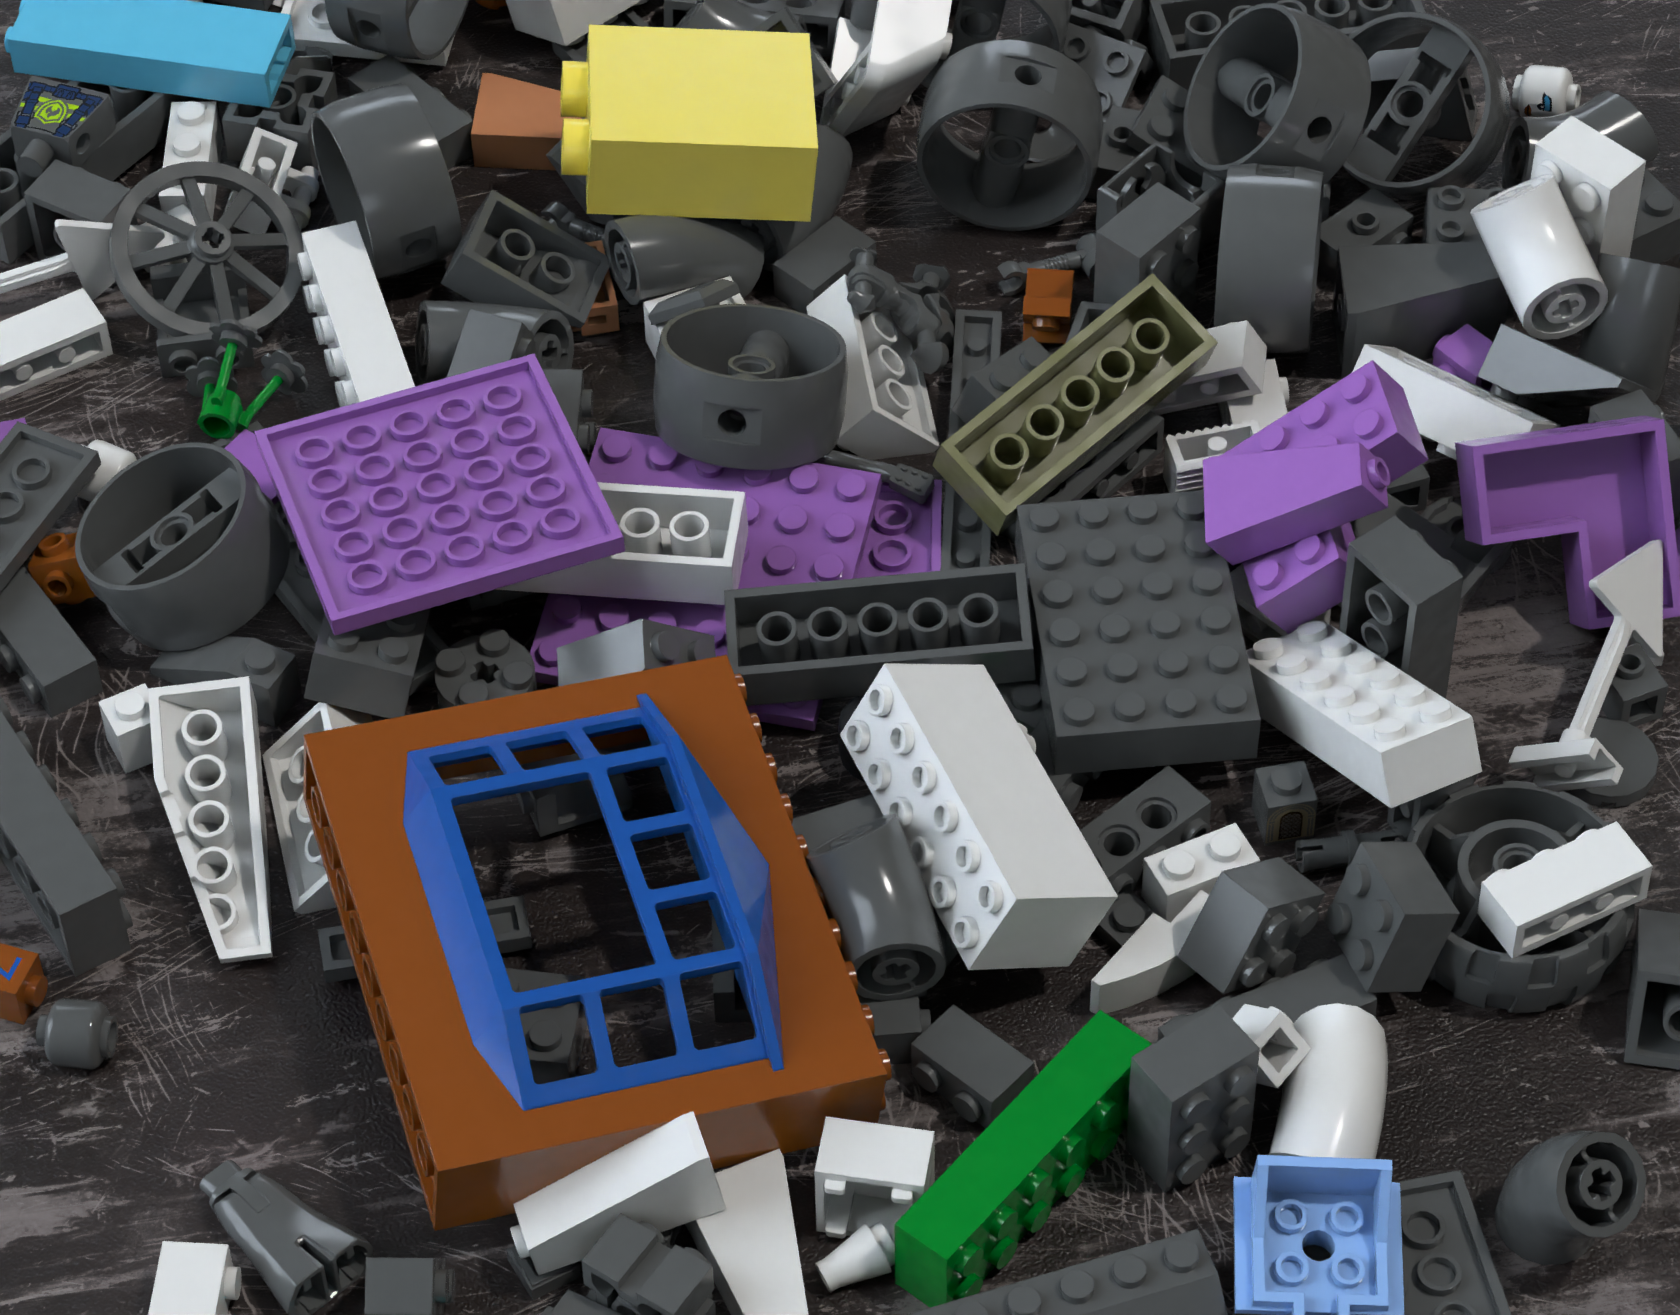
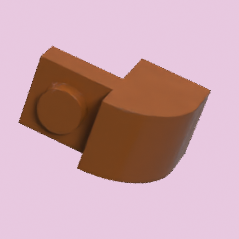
M1027 268L1026 295L1023 301V341L1032 336L1038 343H1066L1072 321L1074 270Z

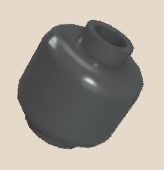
M61 998L54 1002L48 1015L41 1014L37 1022L36 1043L38 1046H44L47 1059L55 1066L92 1070L99 1067L105 1058L113 1057L117 1046V1017L110 1016L109 1009L100 1001Z

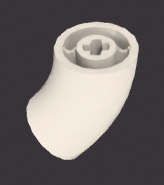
M1553 174L1539 176L1506 189L1483 201L1471 210L1470 214L1523 328L1530 336L1542 340L1560 339L1575 334L1589 326L1603 312L1608 302V290Z
M1341 1003L1317 1006L1302 1014L1293 1023L1295 1030L1310 1046L1311 1050L1283 1082L1279 1114L1269 1155L1376 1159L1385 1111L1388 1079V1055L1384 1029L1372 1014L1357 1006Z

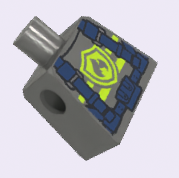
M32 75L12 118L10 127L15 152L19 157L17 160L18 167L24 174L30 177H39L55 159L75 167H80L113 133L116 124L110 94Z

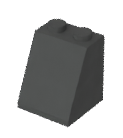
M639 619L558 647V686L716 657L714 636L651 620ZM650 740L598 749L597 751L600 754L607 755L652 745Z
M1638 909L1631 953L1624 1045V1062L1680 1070V914Z

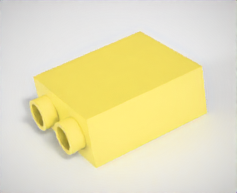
M589 24L586 62L562 61L560 95L561 117L585 118H563L561 175L586 176V214L811 221L818 157V137L809 33Z

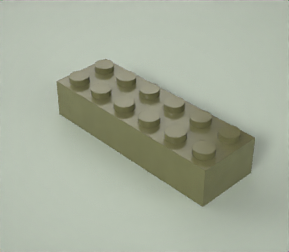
M1152 273L944 441L939 447L932 466L998 536L1016 521L1017 505L1037 504L1203 368L1209 361L1218 342Z

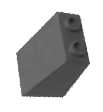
M1484 242L1338 247L1331 313L1341 379L1352 373L1364 344L1395 347L1421 360L1433 358V349L1443 336L1447 334L1452 335L1466 324H1469L1493 342L1501 324L1505 325L1506 320H1513L1514 307Z

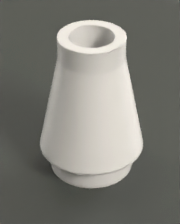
M881 1222L871 1227H868L865 1223L824 1259L816 1262L815 1266L825 1286L831 1293L840 1287L891 1273L890 1267L895 1264V1245Z

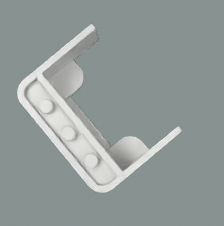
M878 0L873 31L860 29L851 24L850 19L840 17L837 21L829 67L838 83L825 91L820 125H826L840 132L845 137L895 113L902 105L906 106L913 91L936 66L939 59L945 60L950 52L953 35L947 32L952 0Z

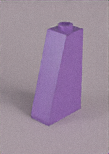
M1360 442L1206 458L1203 460L1205 542L1231 565H1235L1388 508L1387 486L1390 485L1388 467L1380 457L1374 456Z

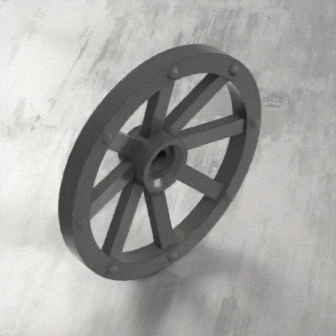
M206 161L183 162L161 168L149 174L138 182L125 196L112 224L109 239V259L115 281L121 293L133 309L147 322L174 337L211 332L209 330L211 323L188 319L175 313L201 272L209 273L219 323L223 319L235 320L224 269L226 266L270 300L258 312L236 320L243 326L255 328L257 335L274 325L284 315L293 302L302 281L297 254L304 252L302 234L293 213L281 197L257 177L229 165ZM197 183L215 184L239 192L218 222L211 221ZM181 185L196 226L145 203L159 192ZM253 201L270 217L279 233L231 234L230 229L250 202ZM134 217L186 240L133 255L128 253V231ZM204 241H212L218 248H212L211 245ZM285 249L286 273L281 288L234 250ZM186 258L189 263L162 305L144 289L134 272Z

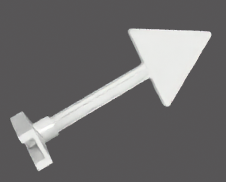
M55 220V230L66 252L0 273V294L69 272H76L91 300L96 299L115 282L109 259V239L113 223ZM130 225L128 231L129 255L153 249L165 238L164 230L156 226Z
M1660 539L1648 542L1589 581L1590 589L1613 614L1614 620L1571 725L1563 731L1559 742L1515 747L1508 762L1513 769L1529 767L1536 775L1533 783H1537V787L1552 791L1613 786L1619 782L1623 767L1597 738H1591L1590 734L1630 636L1641 645L1651 658L1661 657L1663 654V542Z

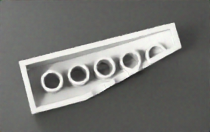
M246 676L148 688L154 780L220 963L273 957L269 861L257 703L250 678Z

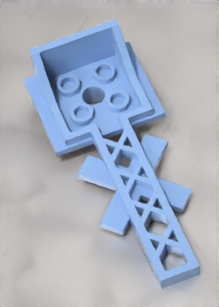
M1257 1155L1252 1177L1234 1176L1235 1314L1404 1315L1400 1183L1392 1182V1160ZM1307 1245L1321 1246L1330 1253L1331 1257L1324 1261L1312 1260L1306 1256L1303 1247Z

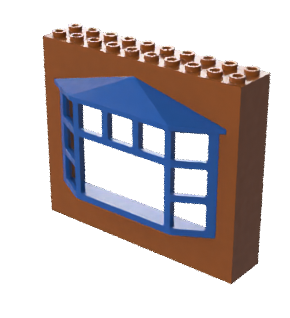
M727 655L304 735V802L434 1231L516 1213L514 1203L675 1118L692 1111L695 1114L713 1169L743 1163L776 1149H780L781 1153L784 1154L820 1146L826 1116L878 1123L880 1111L885 1110V1084L892 1077L889 1056L884 1048H877L873 1037L875 1026L872 1012L867 1004L861 1005L856 993L858 990V980L854 965L851 961L844 962L840 951L841 934L839 926L834 918L828 919L826 915L822 889L814 876L812 877L808 868L806 856L809 852L806 840L802 834H795L792 826L793 810L791 801L786 793L780 794L776 784L778 775L774 757L771 753H764L761 745L762 729L756 713L749 714L746 706L747 691L744 679L740 673L734 674ZM650 740L652 745L607 755H601L597 751L598 749ZM578 754L581 759L530 770H524L520 766V764ZM659 766L676 812L634 821H625L608 776ZM501 769L504 774L453 785H446L442 781L443 779ZM590 780L655 964L519 993L514 992L453 806ZM683 832L700 880L654 890L649 889L632 842ZM708 900L726 950L683 959H674L656 911ZM733 970L754 1025L755 1037L750 1040L697 1050L693 1043L680 981ZM661 985L673 1032L676 1054L671 1057L617 1067L613 1059L600 997ZM581 1002L585 1011L597 1067L595 1073L545 1084H536L533 1079L520 1014Z

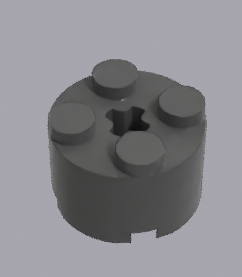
M492 628L480 635L464 638L449 648L442 650L436 656L435 684L439 709L537 691L535 666L532 656L523 645L509 638L508 633L504 630Z

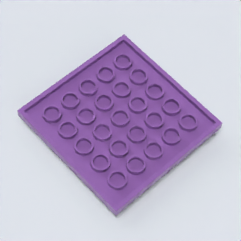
M535 354L254 431L258 449L334 636L625 552L624 537Z
M600 427L589 462V467L596 481L602 483L745 492L748 537L738 589L857 578L882 486L880 473L813 462L772 470H747L717 466L695 460L677 452L660 437ZM548 593L530 650L535 666L536 682L558 686V647L639 619L651 620L713 635L716 657L728 656L725 605ZM823 699L747 706L749 714H757L760 722L815 731Z

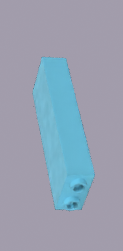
M21 0L19 15L14 26H10L7 29L4 40L5 51L10 53L15 73L270 108L296 49L290 14L187 0Z

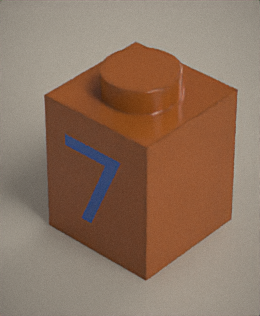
M0 943V1018L24 1025L32 1009L42 1004L46 996L48 980L44 976L38 953Z

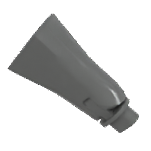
M227 1160L207 1174L200 1183V1189L210 1198V1208L216 1214L221 1225L254 1265L288 1315H312L365 1274L366 1257H373V1246L357 1233L314 1210L265 1174L257 1173L252 1168L242 1170L234 1161Z

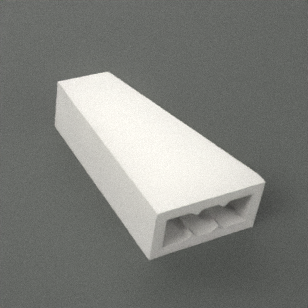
M692 1111L675 1118L514 1203L519 1225L511 1227L510 1231L520 1259L530 1256L539 1276L583 1260L620 1213L636 1222H648L660 1232L727 1209L694 1112Z
M780 1149L715 1173L727 1209L686 1223L685 1225L698 1251L713 1265V1280L730 1314L809 1315L784 1156Z

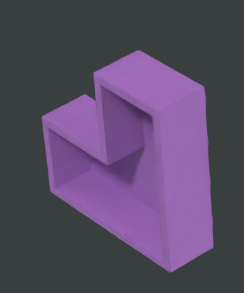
M1373 360L1220 455L1360 442L1374 456L1380 457L1385 462L1390 473V483L1429 460L1403 387ZM1350 522L1242 562L1256 608L1287 634L1296 630L1301 624L1311 621L1342 602L1348 546L1350 542L1355 540Z
M1637 416L1455 442L1465 540L1479 545H1490L1561 534L1568 611L1571 624L1588 630L1611 627L1614 616L1590 589L1589 581L1648 542L1659 539L1663 542V619L1680 616V574L1664 419Z

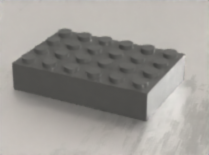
M1204 490L1017 505L1015 548L1018 563H1025L1033 652L1054 775L1257 758L1261 718L1228 562L1205 542Z

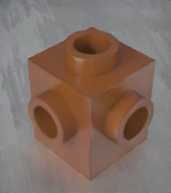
M77 532L66 535L64 533H54L43 538L37 545L32 559L28 563L27 571L53 605L62 603L74 605L83 602L87 598L96 597L77 562L75 553Z

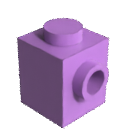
M1466 324L1452 335L1447 334L1437 342L1432 353L1433 365L1490 391L1493 383L1478 377V373L1493 342L1472 326Z

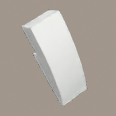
M1200 890L1171 923L1152 913L1091 980L1090 1011L1096 1014L1099 1010H1102L1107 1014L1128 1008L1160 995L1195 974L1196 971L1177 956L1209 894Z

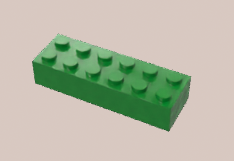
M1099 1010L895 1223V1284L930 1308L978 1294L982 1288L983 1280L994 1268L1000 1270L1009 1263L1016 1252L1019 1241L1029 1231L1035 1233L1045 1224L1051 1213V1207L1062 1195L1069 1197L1077 1190L1084 1178L1085 1171L1096 1159L1103 1161L1112 1152L1119 1134L1127 1127L1131 1057L1149 1047L1152 1043L1102 1010Z

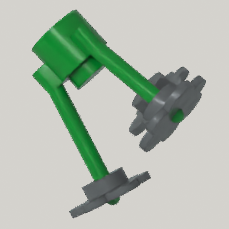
M223 319L220 323L212 322L209 330L213 332L212 339L226 349L222 365H220L216 358L207 356L201 358L197 366H189L185 374L187 379H189L186 386L188 393L195 397L203 396L202 411L197 424L204 433L216 439H228L234 435L236 429L239 431L248 429L251 419L276 390H280L285 395H290L293 391L304 393L308 389V382L303 376L305 374L303 365L299 362H294L291 355L281 349L275 350L272 355L267 353L261 358V363L264 366L261 375L268 384L246 410L243 411L241 399L236 394L238 381L233 377V362L236 352L245 351L247 347L259 348L262 346L263 339L257 335L255 328L243 326L240 322L233 319Z

